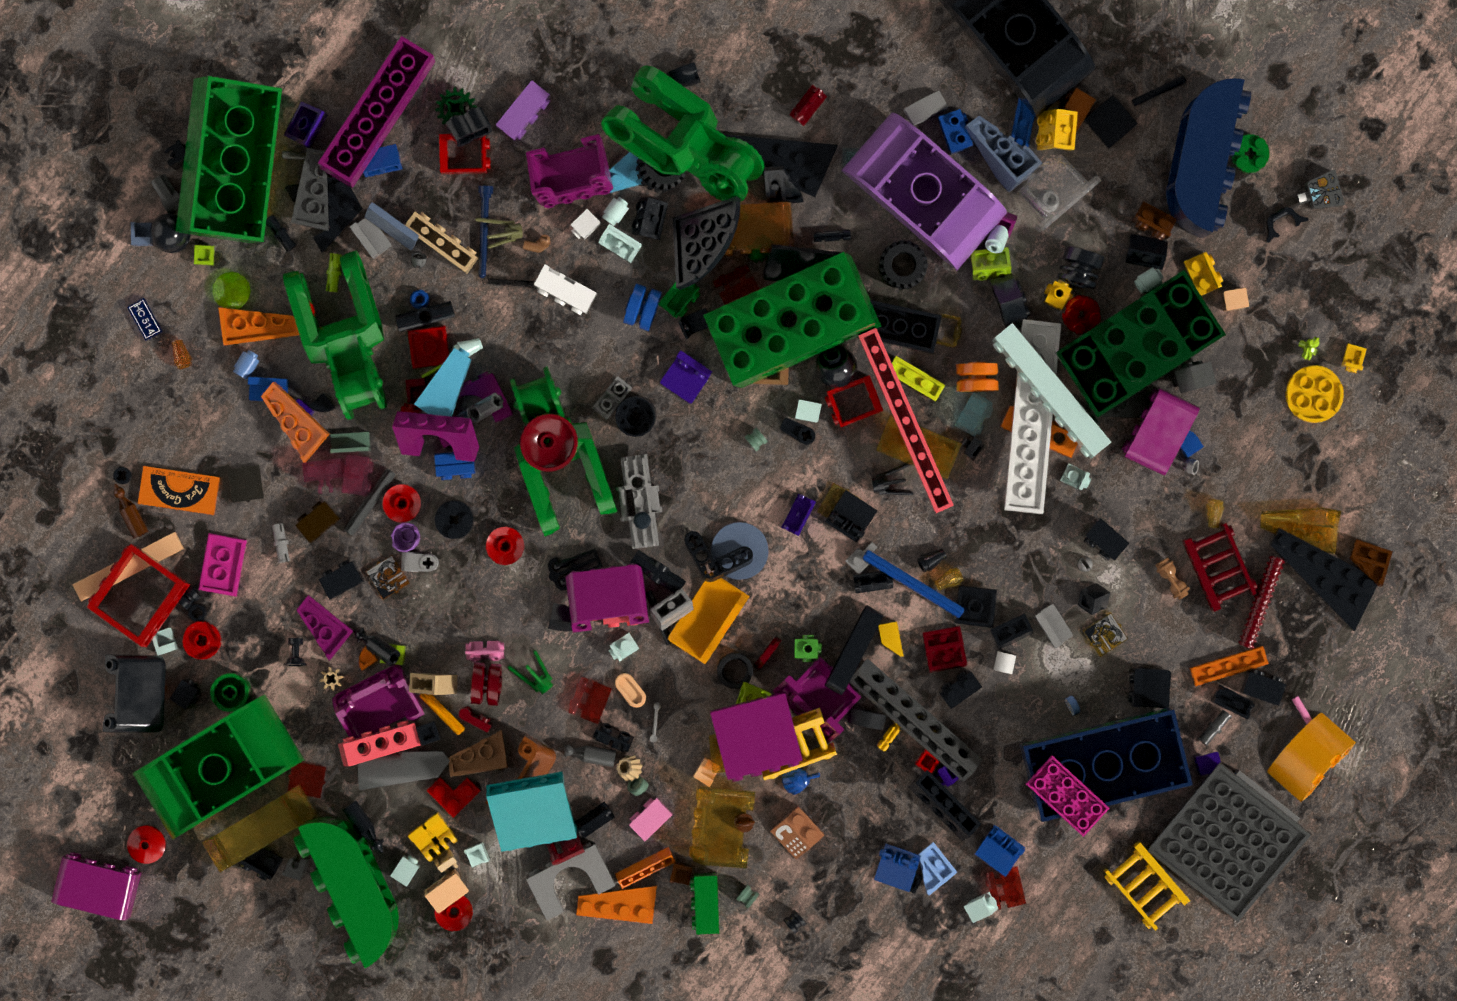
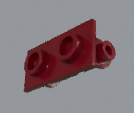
M812 85L789 115L802 126H805L827 96L820 88Z

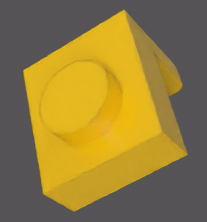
M1347 344L1341 366L1346 367L1345 371L1357 373V371L1363 370L1362 364L1366 348Z

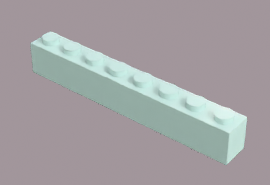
M1013 323L992 340L997 352H1002L1005 355L1007 364L1011 368L1015 367L1019 372V378L1024 383L1027 382L1030 385L1032 394L1036 398L1040 397L1044 402L1042 404L1049 413L1052 412L1055 415L1057 424L1060 427H1065L1068 431V437L1080 445V451L1085 457L1089 456L1092 459L1111 443L1109 438Z

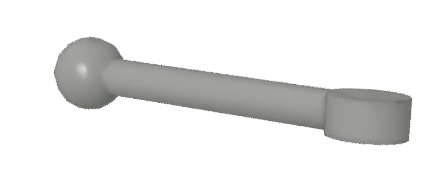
M658 702L653 705L655 712L652 735L650 736L651 742L657 741L658 711L661 708Z

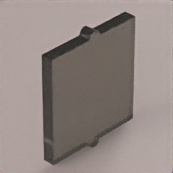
M243 465L241 468L228 469L232 503L250 502V500L264 498L260 465L249 467Z

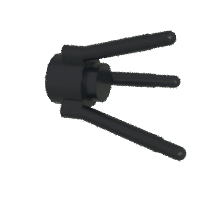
M911 461L884 473L876 474V477L872 478L874 493L879 492V495H913L914 493L911 491L886 490L889 489V485L906 482L905 478L889 481L887 477L883 478L913 465V462Z

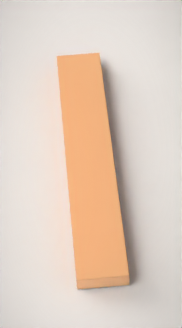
M176 532L142 548L144 552L158 562L184 549ZM134 554L113 585L143 571L151 565ZM113 564L72 584L81 602L90 598L92 594L97 593L100 588V582L105 577H108Z

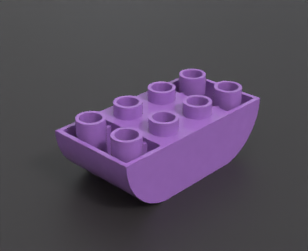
M893 112L841 170L956 271L1007 214L1006 209L999 200L977 179L914 125Z

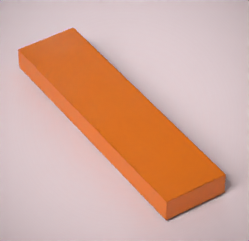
M1259 646L1190 667L1189 670L1194 686H1199L1269 663L1264 647Z

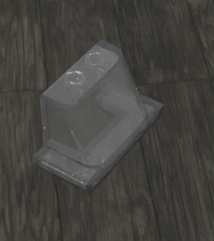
M1062 154L1058 155L1051 162L1047 160L1040 166L1042 170L1038 174L1033 172L1025 179L1027 183L1017 191L1020 197L1041 220L1034 228L1040 233L1049 227L1102 181L1098 175L1091 177L1087 181Z

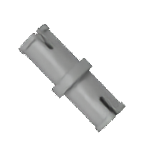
M284 523L271 525L275 540L273 546L276 547L278 563L289 562L287 547L289 542L286 540Z

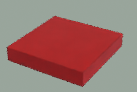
M446 326L407 331L412 369L443 365L450 355Z

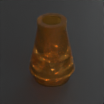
M183 340L172 342L174 365L177 366V369L180 370L192 366L191 361L193 359L186 349Z

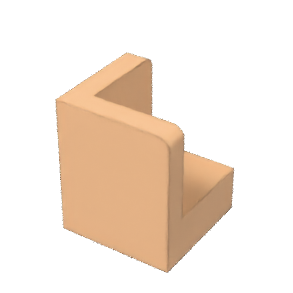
M1246 288L1223 292L1225 301L1224 312L1249 307Z
M704 757L693 777L710 787L720 766Z

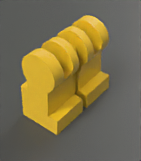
M439 812L427 819L424 825L421 824L408 834L409 839L418 847L429 862L434 860L433 855L429 851L430 849H433L438 856L442 854L439 845L432 838L436 836L439 840L438 843L446 850L450 847L444 839L445 837H448L453 844L458 842L457 837Z

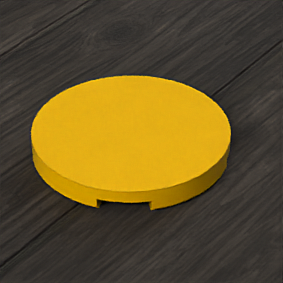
M1312 365L1301 368L1291 376L1286 386L1285 397L1290 411L1297 418L1309 423H1319L1330 419L1339 411L1343 403L1344 390L1339 378L1333 371L1323 366Z

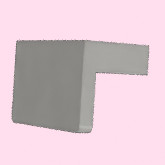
M366 218L350 226L373 259L392 246L381 229Z
M1054 604L1049 605L1034 615L1054 648L1059 647L1073 636Z

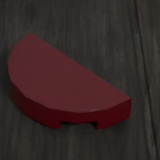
M777 636L774 637L753 667L759 671L782 640Z

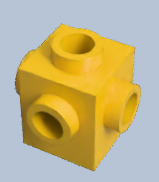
M1060 279L1058 282L1048 283L1044 294L1047 296L1043 303L1061 311L1064 305L1072 299L1073 294L1070 293L1072 289L1068 287L1069 284ZM1056 291L1061 293V297L1056 295Z

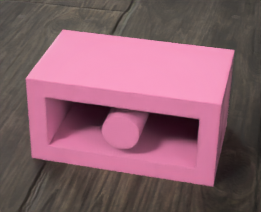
M657 797L654 800L650 798L643 805L645 809L641 813L637 811L630 817L632 822L629 823V826L644 841L673 815Z

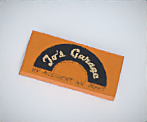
M143 466L138 504L215 515L220 477Z

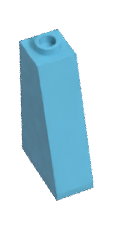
M461 347L459 350L454 348L414 405L427 414L452 416L471 363V359L468 358L470 354Z

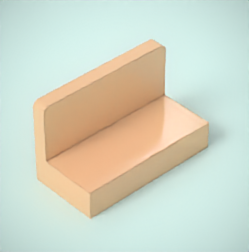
M453 869L449 874H446L425 889L424 895L436 912L440 913L468 893L469 890L460 879L456 869Z

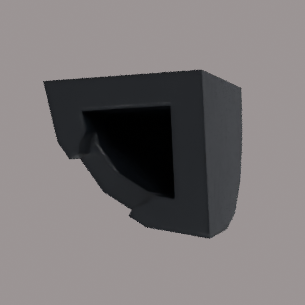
M695 62L666 73V75L684 87L701 83Z
M553 603L548 629L565 632L572 631L569 606Z

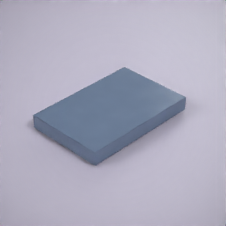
M371 203L367 208L364 216L367 220L409 250L414 248L419 238L418 234L375 203Z

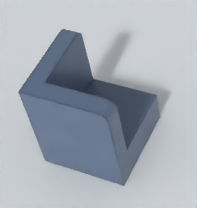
M131 222V245L153 246L150 237L152 223Z

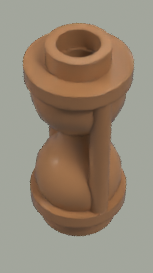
M1167 557L1155 565L1156 571L1161 577L1170 581L1172 597L1174 599L1178 597L1181 600L1189 594L1187 591L1190 588L1189 586L1187 587L1184 581L1176 578L1174 562L1170 561Z

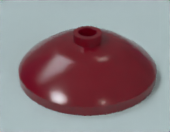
M542 414L533 418L524 427L520 437V449L524 459L535 469L545 472L557 471L568 465L575 456L578 447V437L573 425L564 417L556 414ZM548 437L549 442L547 444H544V438Z

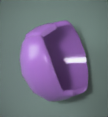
M402 522L395 526L391 533L392 546L399 552H409L419 544L420 533L418 528L412 523Z

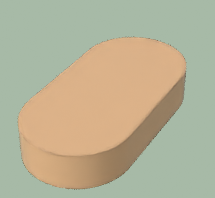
M622 673L618 675L615 680V686L630 706L641 707L646 701L645 692L630 674Z

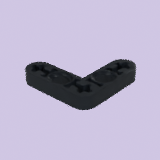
M690 531L685 535V546L702 578L707 582H714L751 564L753 561V552L746 546L733 550L714 560L698 532ZM692 537L693 539H696V544L698 546V548L696 549L694 544L690 542V538ZM700 552H704L707 555V558L703 561H699L696 558ZM741 553L748 554V559L741 558ZM725 560H730L733 565L727 569L722 566V563ZM708 564L709 569L713 571L712 576H710V574H707V568L705 565Z

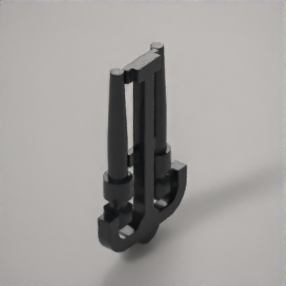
M596 548L569 559L565 558L560 563L557 557L549 561V579L555 583L557 589L561 591L567 590L566 578L560 579V584L565 585L564 587H561L558 583L559 576L573 570L578 571V568L595 561L598 563L597 566L583 571L603 567ZM592 553L594 554V558L575 565V561ZM554 563L553 567L555 570H559L562 566H569L570 563L572 567L557 573L553 571L552 564Z

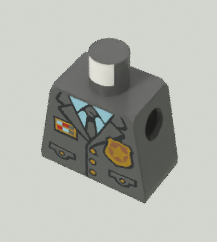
M1336 170L1304 184L1306 191L1296 193L1298 204L1309 202L1311 210L1345 205Z

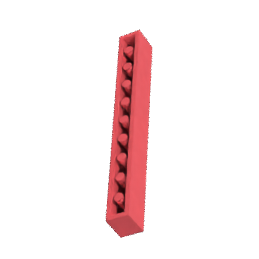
M875 328L859 335L860 343L935 514L954 506L877 329Z

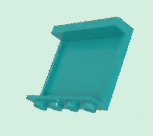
M563 771L486 785V797L501 852L577 838V826L573 821L564 786Z

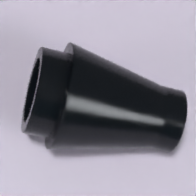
M941 548L920 555L917 562L925 573L932 571L947 556Z

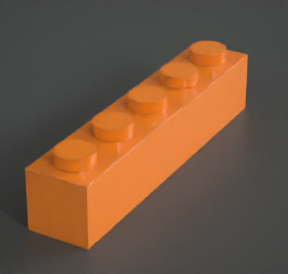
M669 847L615 873V876L623 889L676 861Z

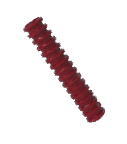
M1272 555L1268 557L1270 559L1266 563L1268 566L1264 568L1266 570L1262 574L1264 577L1260 579L1261 584L1258 585L1260 588L1256 590L1257 596H1254L1256 599L1252 601L1253 607H1250L1251 612H1248L1247 624H1244L1245 629H1242L1243 635H1240L1241 640H1238L1239 645L1250 649L1255 647L1253 644L1257 642L1255 640L1259 636L1257 633L1261 631L1260 626L1263 625L1261 622L1265 620L1264 614H1267L1265 611L1269 609L1268 603H1271L1272 592H1275L1274 586H1277L1276 581H1279L1278 575H1281L1280 570H1283L1282 564H1285L1283 559Z

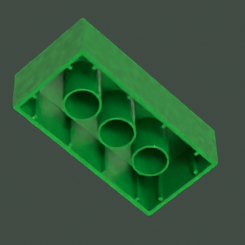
M212 76L194 79L176 232L245 243L264 242L282 88Z

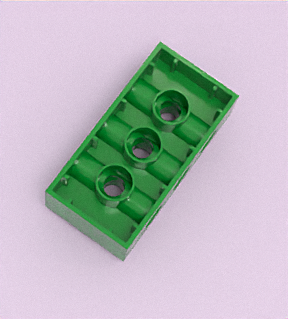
M845 252L703 315L732 385L739 388H744L825 352L830 348L850 341L865 332L881 327L853 258ZM830 297L833 302L832 307L829 311L823 312L820 307L821 302L825 298ZM791 313H795L797 315V322L793 327L788 328L785 322L786 318ZM760 328L762 338L759 342L753 343L751 341V334L754 330Z

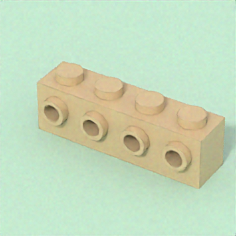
M414 212L405 226L418 234L421 241L468 274L478 260L475 256L477 252L469 246L465 249L460 245L461 240L454 235H451V237L444 233L446 229L438 223L435 226L429 222L431 218L423 212L420 214Z

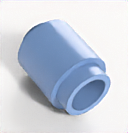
M250 350L247 353L243 351L234 365L235 369L233 372L247 379L248 376L252 375L260 361L257 359L258 355Z

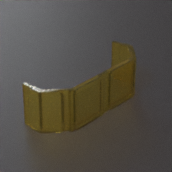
M297 785L242 820L206 839L202 844L218 871L222 872L316 816L317 813L302 787Z

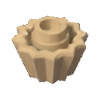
M628 755L619 760L616 769L621 778H624L625 781L630 780L633 782L642 773L641 768L643 765L640 764V759H637L635 755L632 757Z

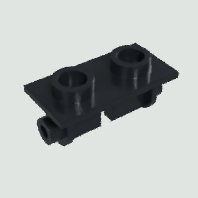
M882 571L853 575L856 594L891 589L894 585L893 578Z
M599 722L593 735L596 741L608 745L610 740L614 741L611 747L621 752H628L634 739L628 732L619 731L610 724Z
M604 801L576 820L574 824L577 826V832L584 839L615 818V816Z

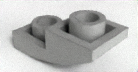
M937 91L911 104L903 111L909 122L915 126L928 120L931 116L945 111L948 105L940 91Z
M617 376L592 408L607 420L632 390V387Z

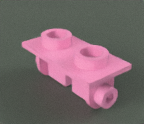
M483 641L469 642V644H466V660L478 662L481 659H489L490 661L505 659L504 642L487 641V648H483Z

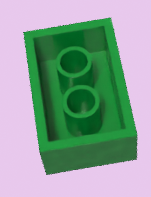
M717 872L694 873V878H690L691 891H695V897H691V911L695 910V916H692V930H696V935L719 934Z

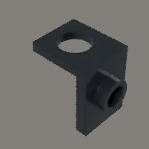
M706 308L683 316L678 322L686 339L693 333L708 328L703 316L708 313Z

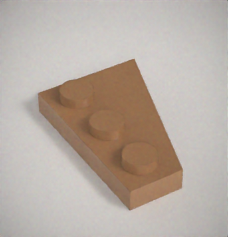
M500 730L471 747H467L448 757L450 760V777L508 768L503 731Z

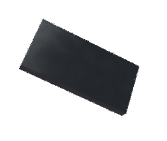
M771 244L762 277L763 280L780 281L842 252Z

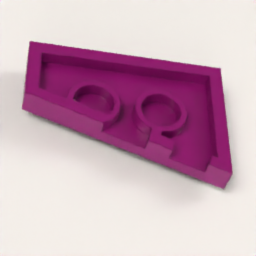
M310 595L297 608L300 617L330 661L354 630Z

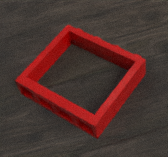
M130 544L123 549L120 560L112 565L108 577H105L100 582V588L97 593L91 595L87 608L139 646L147 648L190 584L142 549ZM134 554L176 583L139 636L98 607Z

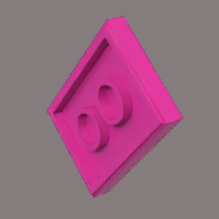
M208 533L198 590L237 597L247 540Z

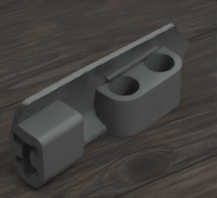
M400 751L359 763V790L437 778L450 760L443 751Z

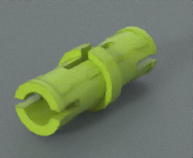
M330 253L329 267L326 270L328 275L325 291L338 293L339 275L341 276L340 257L342 254Z

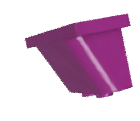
M819 657L796 681L789 675L772 691L775 694L785 692L789 708L797 716L820 708L824 723L820 727L828 744L843 732L844 728L838 722L861 696L851 688L850 683L842 695L825 687V682L833 667L829 666Z

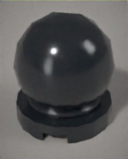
M171 213L162 214L154 220L150 228V237L153 244L160 250L171 254L184 250L192 236L191 234L176 232L177 215Z

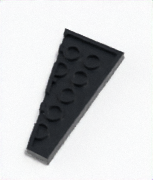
M1278 528L1270 546L1336 612L1348 627L1355 631L1378 585L1362 570Z

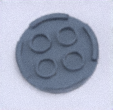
M743 522L729 524L723 527L713 539L711 555L714 560L743 546L749 547L753 552L751 564L726 575L731 579L744 580L758 574L767 562L769 553L767 540L763 533L751 524ZM741 553V558L748 559V554ZM725 560L722 563V566L727 569L733 565L730 560Z

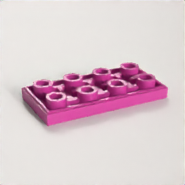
M1052 755L1026 783L1029 788L1083 837L1110 809Z

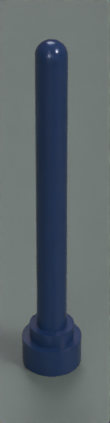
M478 186V194H480L481 218L488 219L489 198L493 194V186ZM480 222L478 271L480 278L486 276L488 223Z

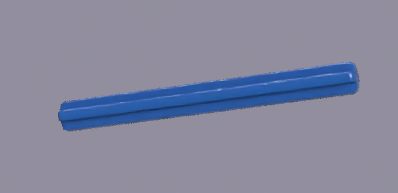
M867 550L864 554V561L952 615L960 618L963 614V607L875 553Z

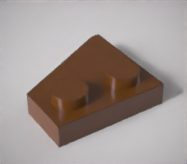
M1356 539L1349 559L1379 587H1382L1393 551Z

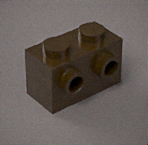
M321 501L317 502L312 507L313 511L308 515L304 513L297 519L298 523L295 526L309 543H313L341 520L327 501L323 503Z

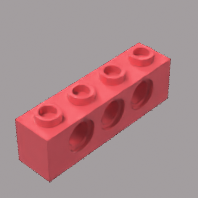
M408 720L398 722L397 727L390 728V725L379 728L380 732L372 733V731L361 733V737L356 739L354 736L344 738L343 742L338 744L343 766H353L420 746L415 723H408ZM396 732L400 735V740L397 743L393 739ZM377 738L382 740V745L379 748L375 744ZM360 743L364 745L362 753H359L357 750Z

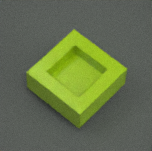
M195 245L194 265L214 266L215 246Z

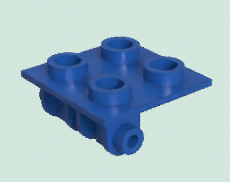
M994 825L975 855L1006 877L1018 858L1024 853L1025 847Z
M885 844L884 849H881L879 853L881 859L874 880L910 892L921 855Z

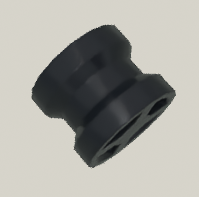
M795 909L792 911L791 916L783 919L795 934L799 932L801 926L807 924Z

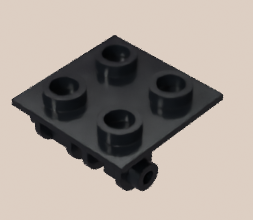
M845 490L825 522L857 543L864 536V531L878 510Z

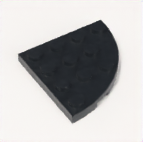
M735 196L673 218L676 288L682 290L701 280L725 255L737 229L740 215V198Z

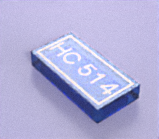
M145 298L127 307L145 341L163 332Z

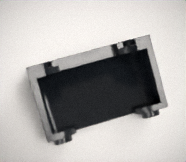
M141 654L105 655L106 671L109 674L116 675L115 710L114 713L105 715L103 719V732H160L164 725L166 673L164 658L157 655Z

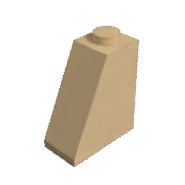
M410 673L409 692L430 695L457 694L458 675Z

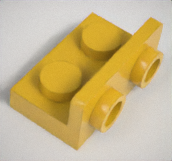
M1204 252L1183 262L1191 281L1201 296L1222 287L1223 279L1220 273L1216 272L1213 267L1215 261L1211 254L1208 255L1207 252Z

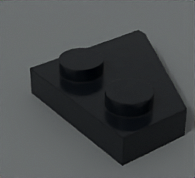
M784 166L764 167L767 205L804 202L802 193Z

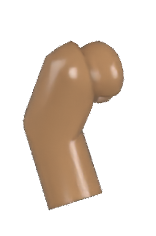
M544 234L536 242L525 240L523 249L541 253L549 247L551 243L550 237Z

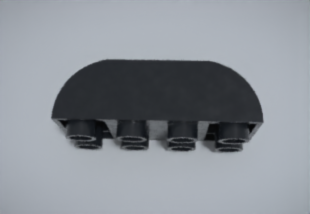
M939 0L1035 118L1040 116L1096 69L1090 54L1048 0Z

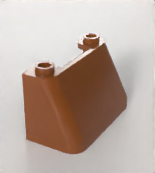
M526 734L519 745L518 752L528 762L518 779L548 774L556 760L555 751Z

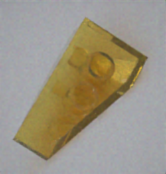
M1327 508L1262 511L1260 528L1273 534L1280 528L1327 553L1335 554L1342 511Z

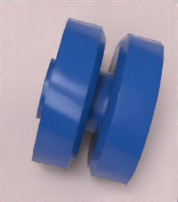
M636 283L625 309L626 314L623 323L633 326L638 316H641L639 328L649 331L662 292L652 289L647 299H644L646 286Z

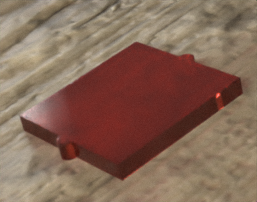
M303 762L292 767L291 774L288 776L290 781L287 792L321 798L323 785L326 783L324 778L327 767Z

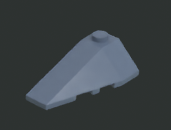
M978 116L965 126L996 179L1008 192L1021 184L1042 164L1041 160L1030 148L1025 145L1021 146L1010 135L1007 137L999 131L998 127L981 116Z

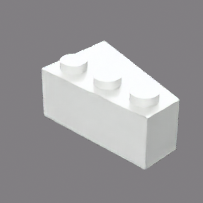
M544 265L534 283L535 287L538 288V293L545 297L548 294L555 297L554 301L562 306L565 303L572 306L571 310L579 315L582 312L587 314L597 295L593 290L551 269L547 265Z

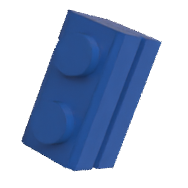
M454 452L434 454L436 477H441V480H452V476L460 475V479L472 478L471 474H476L475 462L456 460Z

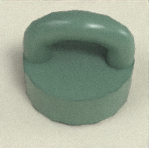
M639 776L633 782L629 781L627 789L633 795L639 796L648 789L649 784Z

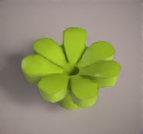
M1318 337L1309 338L1307 342L1304 340L1299 342V347L1304 349L1302 354L1304 359L1311 360L1312 354H1317L1318 350L1315 348L1320 343Z

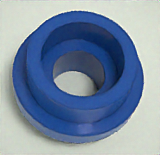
M416 290L410 296V303L416 309L426 307L429 303V296L423 290ZM418 296L423 297L422 303H417L416 298Z

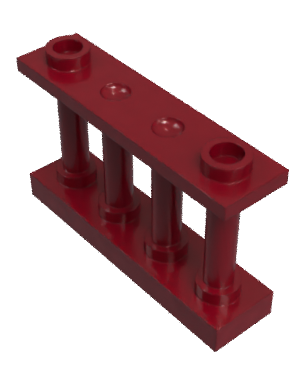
M1227 523L1221 524L1222 531L1197 542L1196 540L1192 541V538L1182 541L1213 612L1221 609L1220 604H1222V601L1248 590L1250 595L1257 594L1255 589H1258L1254 578L1250 579L1233 539V536H1235L1234 530ZM1225 537L1227 538L1230 545L1229 549L1206 559H1200L1198 555L1200 548ZM1234 555L1238 566L1212 577L1207 576L1205 571L1207 566ZM1239 573L1242 574L1245 584L1224 593L1215 594L1212 588L1215 586V583Z

